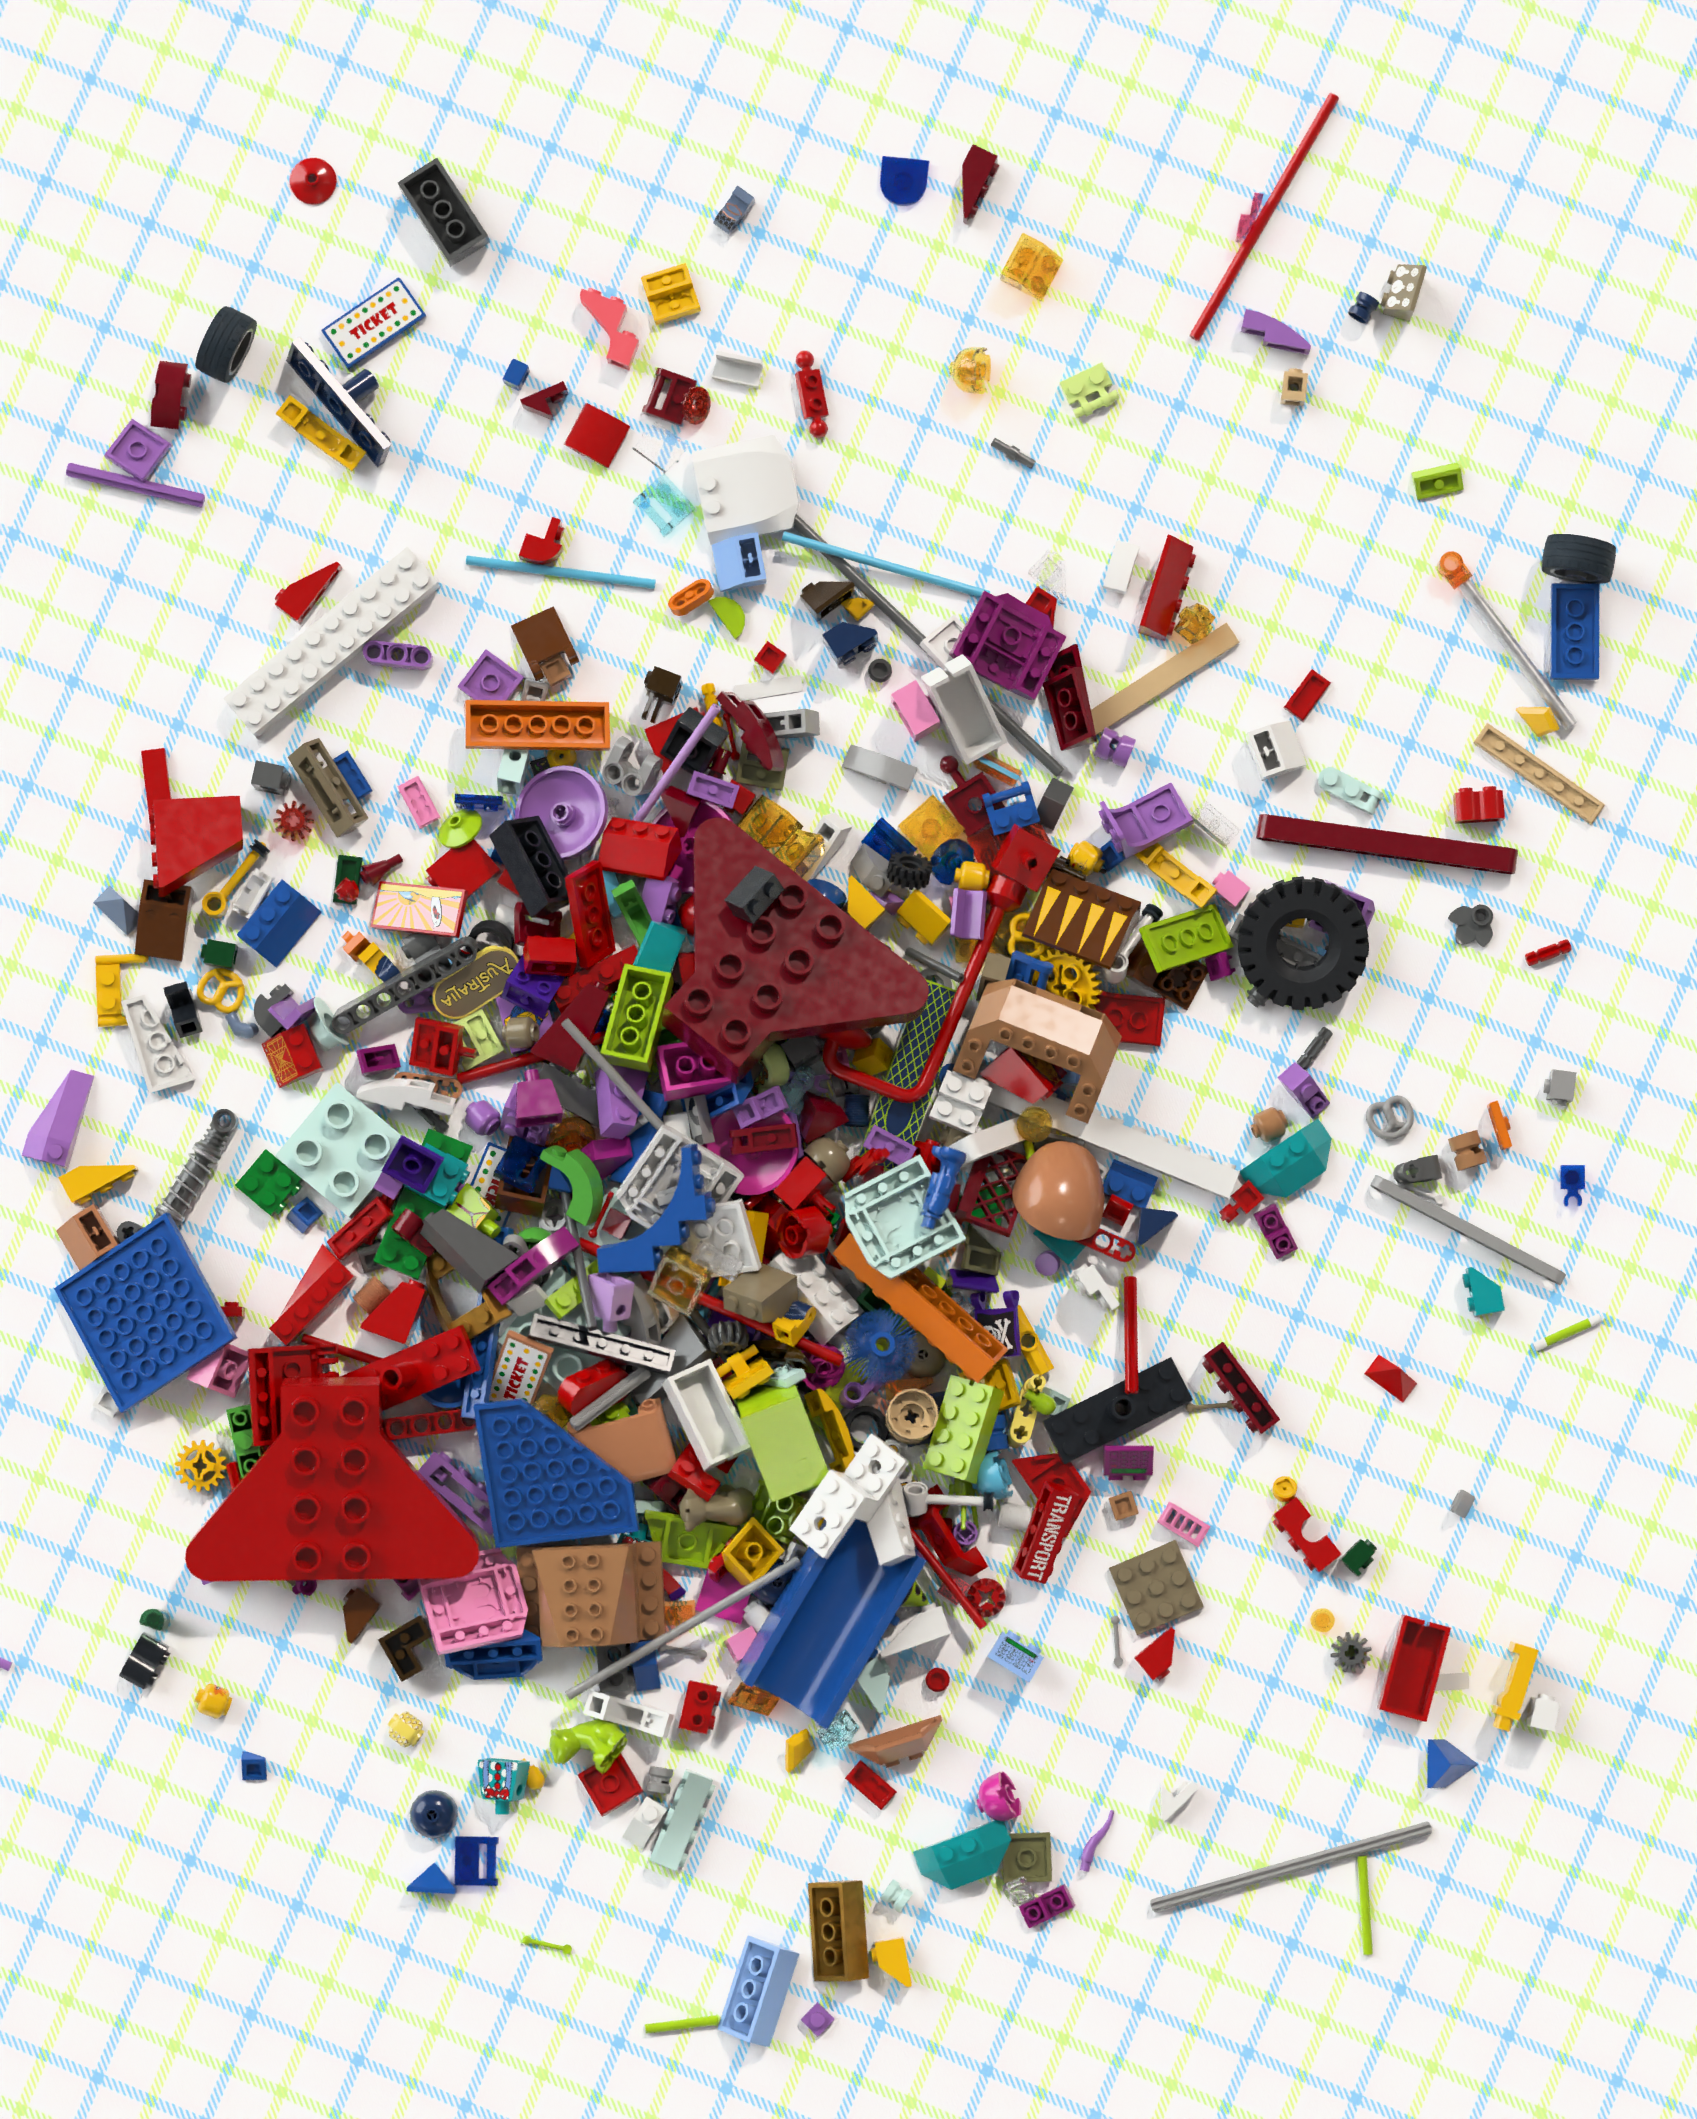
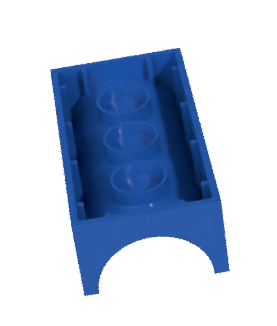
M826 1519L819 1528L820 1531L826 1527ZM858 1519L853 1521L828 1559L823 1558L809 1546L800 1561L802 1565L798 1566L793 1572L737 1667L736 1672L746 1685L750 1687L756 1686L776 1695L804 1712L821 1727L828 1729L925 1565L926 1559L914 1548L916 1556L893 1566L880 1565L867 1523Z

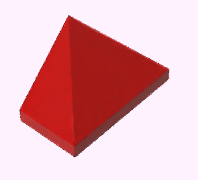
M1379 1354L1364 1373L1402 1403L1417 1385L1401 1368Z

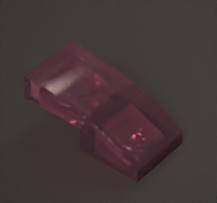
M1254 192L1250 215L1240 214L1235 242L1240 243L1254 224L1262 203V193Z

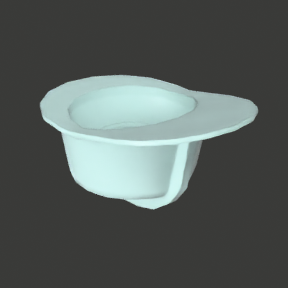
M315 997L314 1006L317 1015L310 1024L312 1039L324 1052L329 1051L340 1043L347 1046L349 1044L347 1035L337 1033L332 1027L334 1016L332 1011L320 997Z

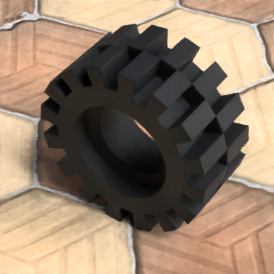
M902 851L901 854L896 852L889 859L886 877L889 878L888 881L890 883L894 882L893 885H901L902 889L909 887V890H913V888L920 890L921 887L926 888L929 884L932 862L928 861L927 857L921 858V854L914 855V852L909 854L906 851Z

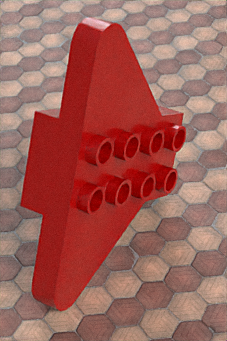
M313 1377L283 1379L280 1386V1435L194 1534L188 1543L185 1553L186 1566L191 1574L200 1580L209 1582L440 1579L464 1577L472 1572L478 1563L480 1545L473 1531L382 1431V1385L380 1377Z

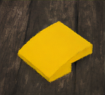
M686 263L641 277L656 325L701 312Z
M1003 1358L979 1382L1004 1391L998 1412L1021 1404L1010 1362L1008 1359ZM963 1372L959 1373V1377L970 1380Z

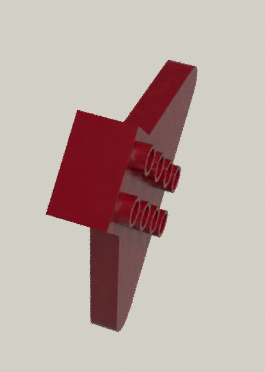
M715 817L707 819L699 825L695 832L693 846L694 974L664 1006L662 1026L687 1044L700 1057H703L706 1062L715 1067L722 1075L729 1078L733 1084L737 1085L776 1040L914 1021L923 1013L928 1000L929 987L926 979L920 972L735 823L726 818ZM757 866L774 873L784 891L752 924L734 916L724 899Z

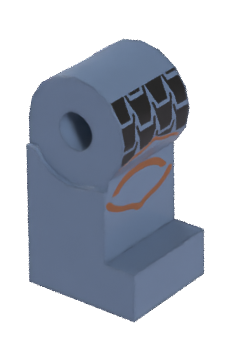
M737 185L726 204L715 217L713 224L729 235L755 204V198Z

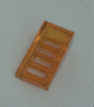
M933 1378L890 1380L888 1384L885 1382L886 1401H891L896 1394L905 1389L921 1390L929 1387L934 1383Z

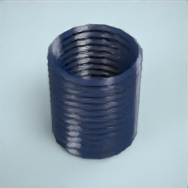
M845 1094L844 1113L849 1121L843 1125L847 1127H868L870 1096L865 1094Z

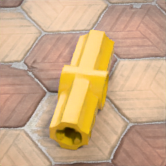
M1019 1304L1017 1308L1021 1352L1033 1374L1041 1376L1054 1369V1366ZM1026 1334L1033 1336L1035 1344L1031 1348H1026L1021 1343V1338Z

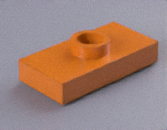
M1498 1100L1487 1104V1109L1500 1150L1511 1148L1512 1143L1508 1134V1130H1511L1507 1116L1503 1117Z

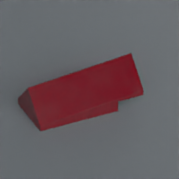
M1073 644L1059 651L1047 675L1048 680L1043 683L1061 751L1097 742L1078 644Z

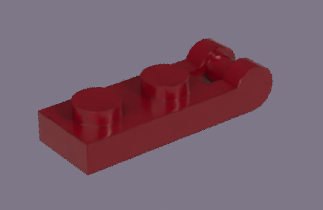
M796 1123L729 1131V1138H732L733 1144L731 1155L798 1148ZM747 1136L748 1145L742 1146L741 1137Z

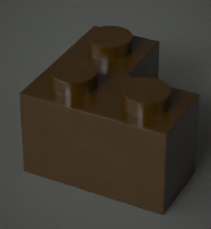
M419 1615L378 1639L401 1682L425 1670L413 1649L432 1638L430 1628L423 1615Z

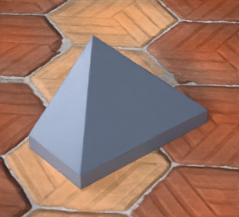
M110 885L93 902L127 936L137 927L139 913Z

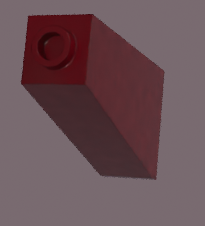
M599 981L588 983L532 1047L530 1052L567 1070L577 1072L586 1052L561 1024L569 1018L591 1042L613 992L608 990L609 986Z

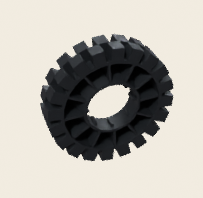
M1300 876L1292 877V880L1284 882V879L1272 884L1273 887L1268 890L1264 888L1256 895V900L1253 903H1249L1244 911L1243 920H1240L1237 946L1244 975L1249 983L1255 986L1256 991L1265 999L1266 997L1270 998L1272 1003L1281 1007L1288 1005L1292 1007V1010H1304V1007H1312L1313 1010L1324 1007V1003L1329 1001L1333 1004L1342 998V994L1345 991L1350 992L1357 984L1358 976H1362L1366 967V958L1369 955V936L1362 912L1349 894L1346 895L1340 887L1333 883L1331 885L1325 883L1324 879L1312 877L1311 880ZM1305 918L1308 922H1310V919L1318 922L1323 926V933L1327 932L1329 936V945L1325 946V950H1327L1325 955L1318 962L1316 960L1313 961L1314 964L1309 966L1288 963L1282 958L1284 957L1283 952L1279 954L1277 949V939H1281L1280 931L1286 924L1289 923L1291 925L1292 921Z

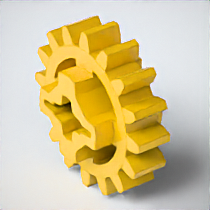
M201 1440L200 1445L196 1441H191V1448L184 1445L185 1453H177L181 1461L174 1462V1465L180 1467V1470L175 1472V1474L183 1476L180 1483L188 1482L187 1489L189 1490L196 1486L197 1492H201L202 1487H205L207 1491H211V1484L218 1487L219 1482L217 1479H225L221 1472L222 1470H227L226 1466L222 1465V1462L227 1460V1457H220L219 1454L222 1452V1448L214 1450V1442L206 1446V1440ZM198 1450L196 1457H194L191 1461H188V1456L194 1451ZM207 1451L213 1454L217 1463L211 1462ZM201 1459H203L204 1464H207V1468L202 1469V1473L195 1467L196 1463H200ZM186 1469H190L194 1473L195 1481L188 1476ZM211 1471H216L214 1476L205 1482L206 1475Z

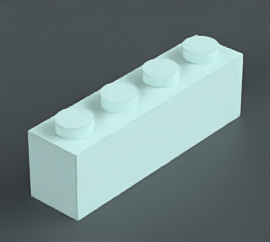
M688 1768L685 1769L682 1781L677 1789L672 1806L669 1809L649 1861L677 1871L678 1867H684L689 1855L684 1853L688 1844L693 1845L698 1832L694 1830L697 1821L702 1822L707 1810L703 1807L706 1798L711 1800L716 1788L715 1785H712L714 1779Z

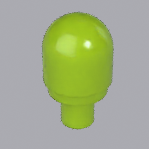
M1027 1389L1023 1396L1031 1401L1033 1409L1043 1415H1050L1056 1409L1055 1400L1044 1392L1039 1391L1036 1394L1032 1390Z

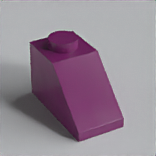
M625 1136L622 1140L615 1138L593 1140L580 1150L593 1162L599 1172L601 1181L633 1157L630 1137Z

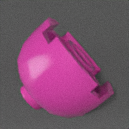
M827 1343L823 1346L827 1349H830L836 1353L843 1355V1353L840 1352L839 1349H837L830 1343ZM801 1350L817 1369L815 1373L805 1372L806 1377L802 1380L805 1385L812 1390L821 1388L824 1391L825 1387L829 1385L833 1387L839 1382L846 1368L844 1361L838 1367Z
M1000 1771L986 1778L980 1785L979 1799H977V1806L982 1813L985 1812L989 1818L1002 1822L1020 1816L1022 1811L1020 1799H1015L1012 1792L1016 1788L1005 1772Z

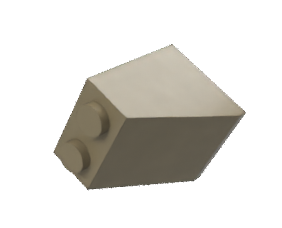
M762 1263V1267L759 1270L744 1272L723 1288L724 1309L762 1323L774 1322L777 1318H782L789 1310L791 1304L798 1300L797 1276Z

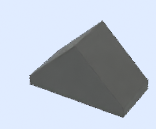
M1052 777L1037 808L1041 821L1038 824L1054 831L1074 787Z

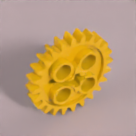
M1054 948L1047 950V953L1044 952L1039 955L1040 959L1038 958V960L1050 962L1054 965L1055 979H1052L1049 975L1046 991L1096 1010L1093 1004L1100 1002L1096 995L1102 993V990L1097 988V985L1101 984L1102 981L1095 978L1100 974V971L1093 972L1092 968L1095 964H1088L1086 960L1057 949L1055 951ZM1071 968L1076 971V978L1071 974ZM1036 970L1032 979V985L1035 987L1037 986L1040 974ZM1074 991L1079 994L1080 1001L1075 999Z

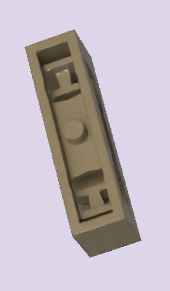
M320 738L303 743L287 757L337 838L353 832L369 819ZM319 753L328 765L325 768H322L324 762H319L316 758ZM349 799L356 813L351 814L348 810L349 803L344 804L343 800Z

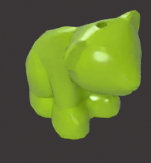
M594 1719L580 1723L572 1728L551 1730L549 1744L554 1762L557 1764L567 1763L581 1749L589 1750L593 1754L595 1768L601 1774H604L621 1754L628 1739L625 1738L626 1734L615 1723Z

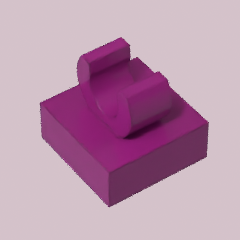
M1221 952L1205 958L1211 982L1228 977L1236 971L1235 968L1230 967L1229 960L1233 959L1232 955H1227V952Z

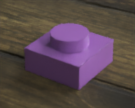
M817 2001L800 2020L818 2037L835 2018Z

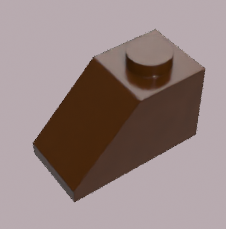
M357 1587L356 1590L351 1588L343 1598L346 1602L343 1606L347 1641L351 1644H354L383 1605L360 1587Z

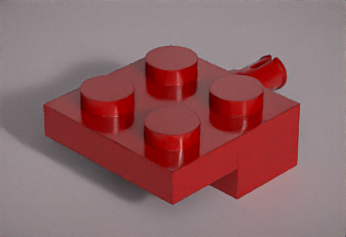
M417 1017L415 1019L409 1065L427 1068L429 1072L453 1076L458 1072L461 1056L475 1059L477 1049L463 1047L464 1026Z

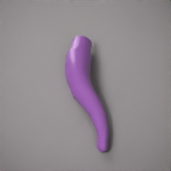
M1110 1810L1108 1819L1103 1827L1084 1846L1080 1870L1090 1871L1096 1847L1111 1826L1114 1810Z

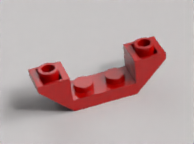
M938 1484L928 1489V1494L944 1495ZM928 1504L927 1512L919 1515L918 1525L942 1564L969 1577H973L989 1567L976 1546L965 1553L959 1546L939 1513L940 1510L949 1505Z

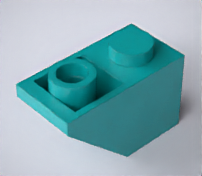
M1466 1268V1273L1462 1274L1464 1287L1469 1288L1470 1297L1467 1298L1469 1312L1473 1311L1474 1316L1505 1311L1501 1286L1475 1268Z

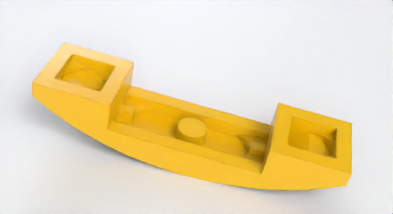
M291 395L288 396L275 413L305 439L350 471L355 469L366 454L363 449L348 438L346 439Z
M1159 843L1134 855L1165 883L1201 909L1218 891L1201 876H1197L1165 851Z
M819 1388L805 1394L804 1397L812 1418L817 1416L821 1418L836 1460L829 1463L830 1469L844 1473L854 1459L851 1437L837 1406L827 1393Z

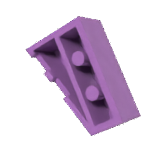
M610 1064L642 1099L649 1072ZM599 1067L594 1074L600 1136L622 1140L635 1126L639 1110Z

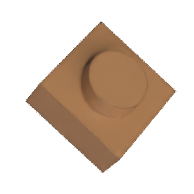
M561 654L539 664L551 687L572 676Z
M1132 1491L1108 1498L1115 1521L1139 1514Z

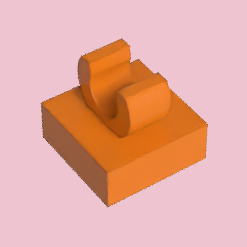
M347 931L341 937L347 943L342 949L355 962L359 960L358 956L371 944L360 932L353 936Z

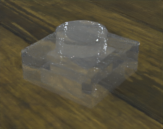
M1024 1876L1002 1885V1892L1013 1908L1035 1899V1892Z

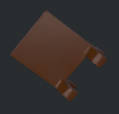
M554 606L511 625L536 682L545 678L539 665L544 661L565 653L571 666L580 662Z

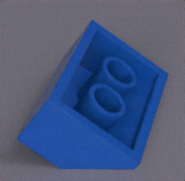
M281 879L237 933V936L277 968L322 912Z

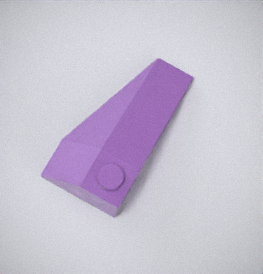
M72 1069L69 1071L29 1130L21 1156L69 1168L94 1075Z

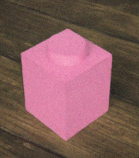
M1229 870L1225 874L1220 872L1212 882L1215 885L1214 888L1218 890L1216 895L1233 909L1250 890L1249 886Z

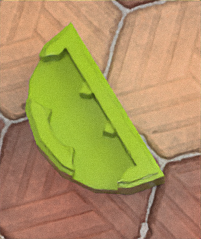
M715 597L709 600V605L736 641L743 633L745 626V614L741 606L735 600L727 597Z

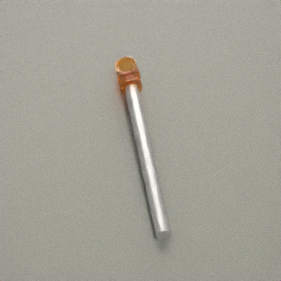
M1454 551L1444 553L1437 563L1438 573L1448 581L1454 590L1457 588L1461 590L1547 706L1551 708L1566 730L1577 723V720L1470 579L1473 577V574L1463 563L1462 556ZM1445 560H1453L1456 564V569L1448 570L1444 565Z

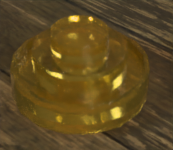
M1028 1107L1020 1113L1017 1119L1018 1133L1029 1142L1043 1141L1052 1130L1053 1121L1051 1115L1041 1107Z

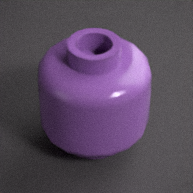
M488 1101L472 1102L465 1110L467 1113L465 1123L477 1135H492L501 1124L499 1111Z

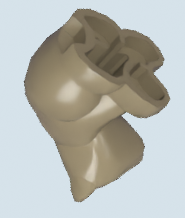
M724 1484L716 1490V1495L712 1496L709 1502H707L689 1488L678 1505L686 1531L691 1532L707 1519L715 1522H725L730 1526L747 1523L755 1515L752 1513V1501L755 1500L753 1493L743 1487L735 1489L731 1485Z

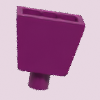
M537 1069L525 1071V1081L517 1083L516 1128L561 1123L563 1109L552 1080L540 1079Z

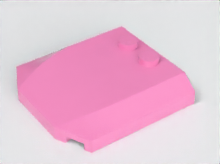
M500 1548L480 1551L477 1565L472 1572L464 1577L417 1579L438 1655L522 1638L528 1607L517 1567L502 1554Z

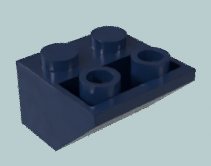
M841 622L822 634V642L836 665L839 666L843 663L846 666L856 660L855 656L862 651L868 653L876 647L875 643L878 642V632L876 629Z

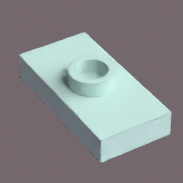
M779 1366L773 1370L774 1373L770 1375L771 1378L763 1385L789 1388L805 1379L806 1374L804 1369Z

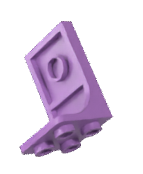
M1171 782L1120 808L1109 809L1104 800L1099 803L1101 810L1098 811V814L1102 820L1101 824L1107 834L1110 833L1116 851L1118 853L1122 852L1126 859L1194 824L1190 813Z

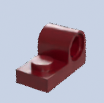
M406 1208L393 1224L391 1230L430 1258L436 1249L420 1234L424 1225L423 1220Z

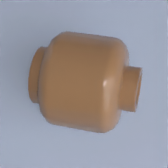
M1270 1107L1256 1113L1253 1117L1254 1124L1250 1126L1255 1138L1260 1137L1262 1141L1270 1142L1285 1135L1288 1122L1281 1110Z

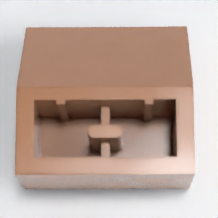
M95 1204L72 1216L56 1230L79 1271L120 1244L99 1207Z

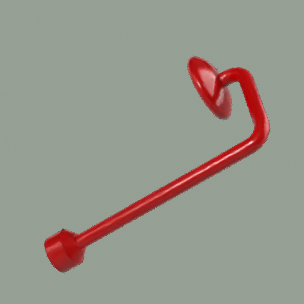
M996 874L992 875L985 891L987 892V900L992 908L985 922L984 938L976 943L964 972V980L957 988L916 1086L904 1089L843 1065L838 1061V1048L860 1050L871 1046L872 1037L864 1029L816 1035L825 1041L822 1057L827 1070L837 1078L898 1102L912 1103L925 1097L932 1087L1005 913L1021 907L1028 889L1011 878Z

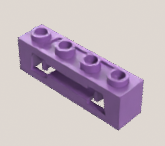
M434 1451L418 1471L439 1494L492 1536L493 1528L490 1509L487 1506L482 1505L478 1510L480 1514L487 1518L485 1522L474 1513L476 1509L448 1486H441L431 1476L434 1475L441 1482H444L449 1475L440 1469L443 1466L452 1473L451 1477L480 1501L483 1502L485 1500L488 1503L486 1486L481 1482H478L477 1485L469 1479L472 1475L461 1466L459 1469H456L450 1463L453 1459L443 1451L440 1454Z

